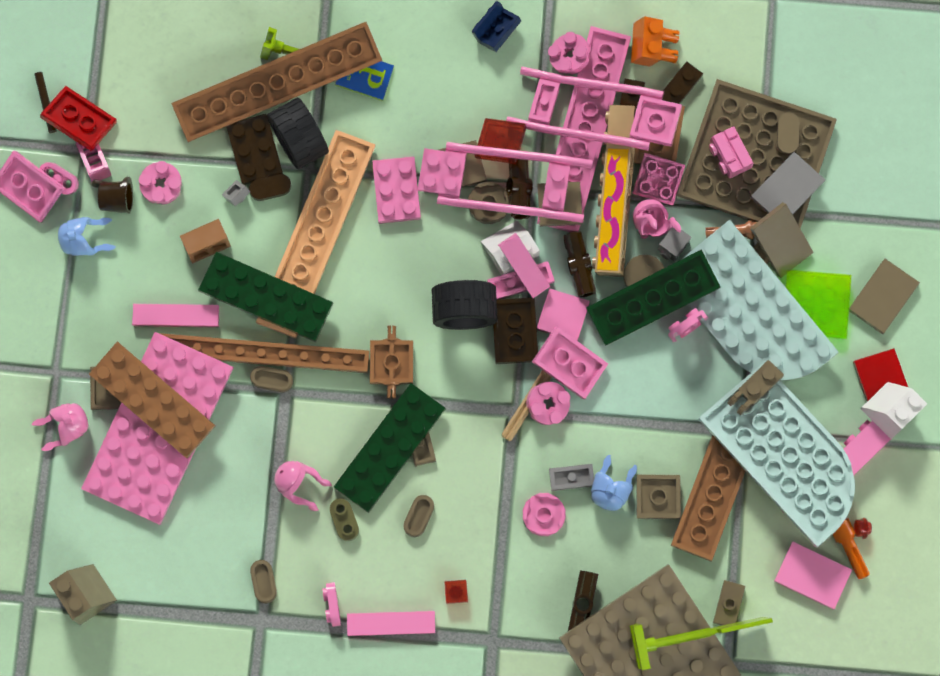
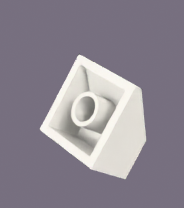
M518 220L481 241L501 275L511 273L514 269L498 244L515 233L519 236L533 260L539 257V248L529 232Z
M887 382L860 409L892 439L927 403L912 388Z

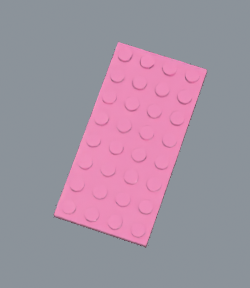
M154 332L141 360L143 364L209 420L234 368L157 332ZM121 403L81 489L161 525L194 452L188 459L185 458Z

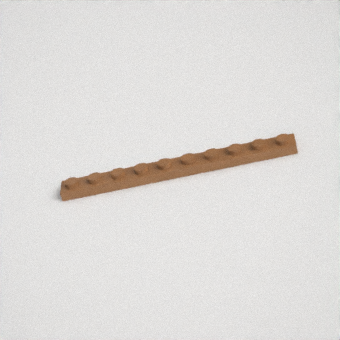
M159 333L219 361L368 373L370 354L368 350Z

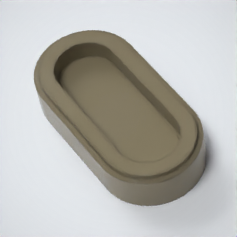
M791 112L782 114L777 125V148L784 155H791L793 152H796L799 146L800 122L797 115Z
M258 366L250 374L252 384L260 389L284 393L293 386V378L285 370Z
M420 495L412 503L404 521V530L410 537L421 536L427 527L434 511V502L429 496Z
M257 560L250 569L254 593L259 602L268 604L273 602L277 596L273 569L269 562Z

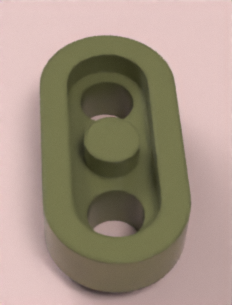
M342 498L334 500L330 505V514L338 536L344 541H352L358 536L359 527L351 505ZM340 505L345 508L342 513L336 511ZM351 526L352 531L345 533L344 527Z

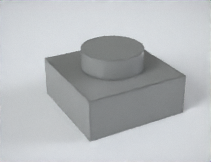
M236 180L222 196L226 201L237 206L245 200L250 190Z

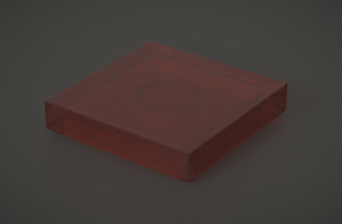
M485 118L477 146L520 151L527 128L526 124ZM474 154L476 159L516 164L517 162L515 158Z

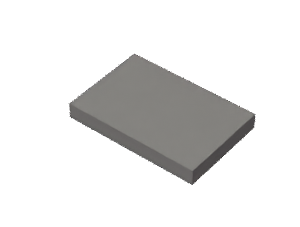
M793 152L755 191L751 199L767 213H770L783 202L787 204L793 215L825 182V179L799 155Z

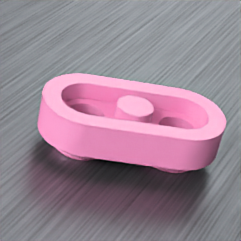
M46 162L40 166V169L48 175L50 169L54 171L52 178L65 187L62 194L70 195L77 191L79 181L75 175L53 162ZM68 180L71 181V187H70V188H68V187L66 186V182H67Z
M335 582L326 583V588H322L324 601H328L329 610H325L327 623H331L332 627L341 626Z

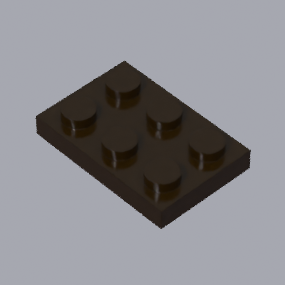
M267 113L226 126L243 185L250 184L259 178L283 174Z
M535 297L498 299V321L493 324L495 364L532 362L538 353Z

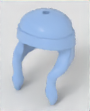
M82 217L63 223L58 230V241L62 251L66 254H72V256H91L101 250L111 251L115 249L116 246L110 244L91 248L86 239L81 235L86 224L103 226L111 222L112 219L101 218L95 220L89 217Z
M608 455L604 459L602 469L595 474L591 497L597 506L605 510L617 511L626 503L633 489L631 482L637 472V465H634L628 471L626 482H613L611 477L605 474L611 465V455Z

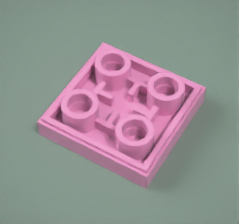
M644 153L632 194L673 206L685 164Z

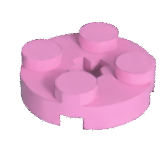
M567 32L549 47V60L559 73L577 74L588 65L591 48L581 35ZM574 50L571 58L569 56L566 57L567 52Z
M165 161L150 164L139 176L140 190L145 199L151 203L168 204L174 201L180 194L182 186L181 176L173 165ZM165 179V186L163 188L161 186L156 187V180Z
M695 308L686 315V320L681 323L679 321L673 323L668 328L670 330L668 336L672 342L677 341L675 337L678 335L683 338L701 325L700 320L702 318L706 321L708 316L703 310L698 311Z
M543 382L534 386L526 400L530 416L536 422L544 425L560 423L569 412L570 394L564 387L555 382ZM551 398L553 406L546 409L544 400Z

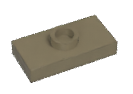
M726 580L723 581L713 623L718 625L736 623L745 590L744 585Z

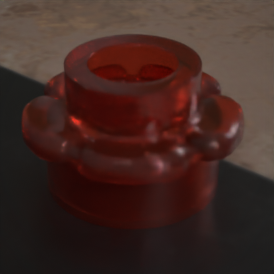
M867 518L855 520V536L866 539L871 534L872 525L868 522Z

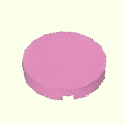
M539 493L532 496L523 508V521L526 528L538 536H550L557 533L562 528L566 518L562 502L556 496L549 493Z

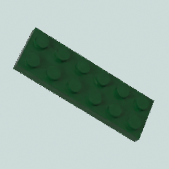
M701 249L586 308L606 346L718 290L721 286Z
M218 252L215 253L198 289L199 292L314 342L317 341L333 306L332 301Z
M410 383L334 485V488L369 513L446 408Z

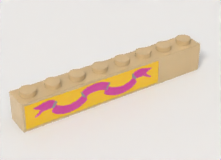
M610 105L609 111H606L605 115L608 130L604 134L629 138L637 108L635 106ZM604 143L606 145V152L602 153L604 173L600 174L602 194L598 195L600 215L596 216V227L599 229L598 236L594 238V248H597L596 257L592 259V269H595V273L598 276L624 277L635 148Z

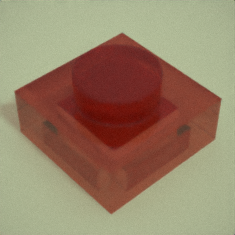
M466 580L444 581L446 604L468 603Z

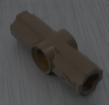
M508 158L509 178L506 183L507 195H510V204L530 207L533 182L529 178L528 160ZM511 213V217L515 220L528 219L530 217L529 215Z
M574 231L563 235L568 254V267L571 276H573L578 297L584 298L596 294L591 273L592 264L589 254L586 253L581 231Z
M580 570L568 631L590 617L599 574ZM581 598L586 599L589 603V607L585 611L577 608V601Z

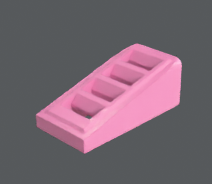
M76 142L91 182L110 177L111 172L99 144L91 152L90 150L83 151L86 148Z

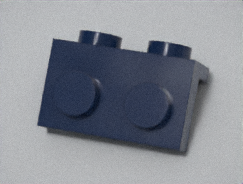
M495 1L487 13L475 25L472 33L478 43L497 52L521 23V19L516 14L504 9L499 1Z

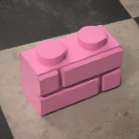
M735 127L726 129L711 137L709 149L712 155H717L720 160L718 165L723 175L727 174L728 178L731 179L752 168L754 163Z

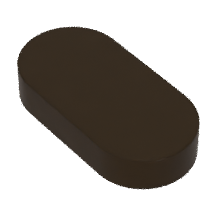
M284 174L256 179L249 186L250 195L257 201L284 196L291 190V181Z

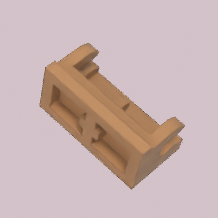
M219 219L180 235L192 264L231 247Z

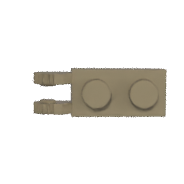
M767 360L727 403L732 406L743 396L747 401L737 411L741 416L784 377V374L772 362Z

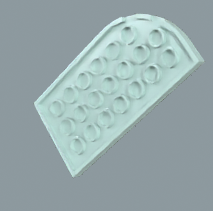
M728 220L683 257L685 258L702 249L721 288L688 305L692 310L697 308L698 311L703 310L708 319L705 321L702 318L701 321L732 359L748 372L752 373L763 362L765 363L769 360L784 374V377L781 379L782 381L792 380L811 374L839 353L731 220Z
M763 362L701 415L699 421L807 539L818 548L839 529L852 506L855 480L851 462L842 446L781 380L741 416L737 411L747 401L743 396L732 406L727 403L738 392V389L764 364Z

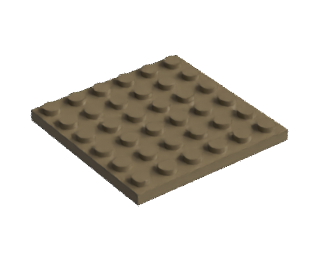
M717 79L677 196L746 220H751L752 222H758L768 213L755 203L751 196L790 156L782 154L777 148V125L780 116L791 112L799 118V146L795 153L817 173L820 172L837 119ZM735 127L754 164L751 169L729 179L727 174H722L718 165L720 160L717 155H712L709 145L711 144L712 136ZM811 196L793 214L800 229Z
M669 564L559 637L583 676H741L715 634L702 639L659 647L655 651L648 652L651 669H638L629 625L642 624L645 639L652 637L657 639L710 628Z

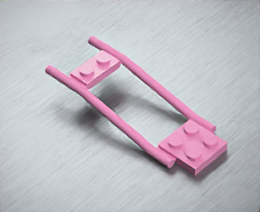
M521 67L520 75L539 78L528 121L508 116L506 125L546 134L629 146L647 151L649 150L650 142L672 147L682 104L663 101L664 91L565 76ZM560 84L640 95L630 137L549 126Z
M447 142L446 151L424 148L417 190L438 194L437 204L583 223V214L563 211L570 167L578 166L592 169L593 160ZM467 153L549 162L542 208L459 199Z

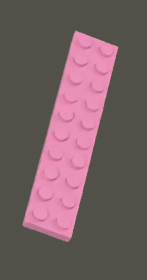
M591 26L587 38L591 48V53L589 51L590 55L588 57L590 60L588 65L577 74V77L619 83L631 36ZM574 85L563 128L604 134L608 125L605 122L606 111H609L610 105H613L616 91ZM560 136L555 155L593 160L592 169L578 166L570 167L568 182H580L582 214H584L603 142ZM580 225L548 227L567 232H579Z

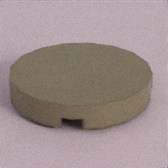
M495 182L478 184L474 187L468 200L510 205V198L506 190ZM469 208L470 214L483 224L500 222L507 215L504 212Z
M651 255L633 257L624 269L626 287L663 269V264Z

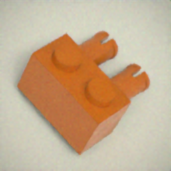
M646 16L634 22L631 63L648 67L660 60L676 63L678 56L675 55H678V50L662 48V40L676 44L679 41V36H676L680 34L679 30L663 28V20Z

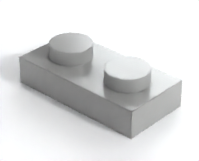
M592 464L549 469L551 491L592 487L594 482Z

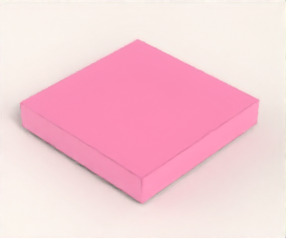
M549 288L537 330L551 334L553 329L558 326L578 341L587 313L586 307L589 306L590 301Z

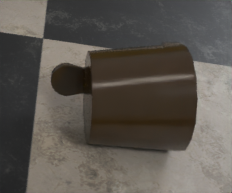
M125 177L123 181L117 182L92 181V186L98 187V205L101 211L131 212L133 184L130 177Z

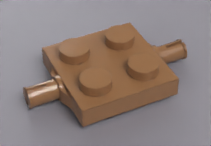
M391 325L387 326L388 338L370 340V384H383L387 386L388 399H391V390L392 399L396 398V386L413 384V340H400L396 338L397 326L392 325V334Z

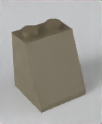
M94 564L67 570L49 582V585L72 620L79 625L117 601Z

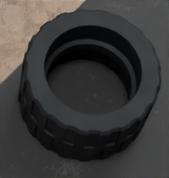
M297 97L267 114L268 121L280 145L296 169L299 170L329 153L328 146L319 127L300 98Z
M478 280L449 281L435 285L431 290L433 324L436 327L468 330L491 326L498 321L496 286L490 282Z

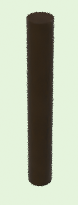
M37 72L34 75L44 110L50 104L43 72ZM46 122L49 133L57 132L55 127Z

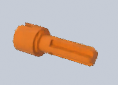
M846 518L839 529L833 534V538L836 543L842 544L857 578L863 579L869 576L870 573L853 539L856 534L849 518Z

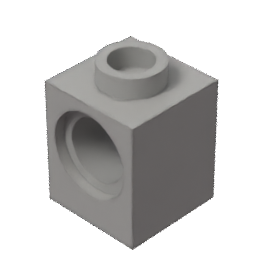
M672 227L658 246L659 254L669 261L671 259L675 262L689 244L691 236L682 230L679 233Z

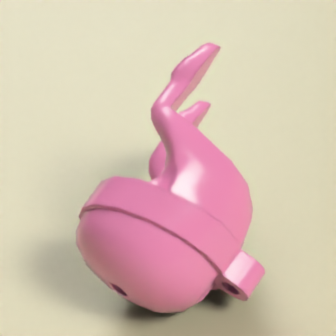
M653 199L644 200L634 209L633 222L642 239H646L649 235L653 237L663 236L672 227L681 233L680 224L674 217L668 220L667 209L659 201Z
M67 403L55 407L49 411L50 414L46 418L37 419L32 423L33 426H42L53 419L60 422L58 425L60 440L47 443L41 449L42 451H49L57 446L68 445L73 440L81 437L88 430L89 426L84 410L76 403Z
M287 461L277 469L274 476L275 486L278 491L294 504L306 505L312 511H319L314 502L297 497L293 493L302 483L305 474H310L325 487H331V482L323 479L314 468L301 462Z

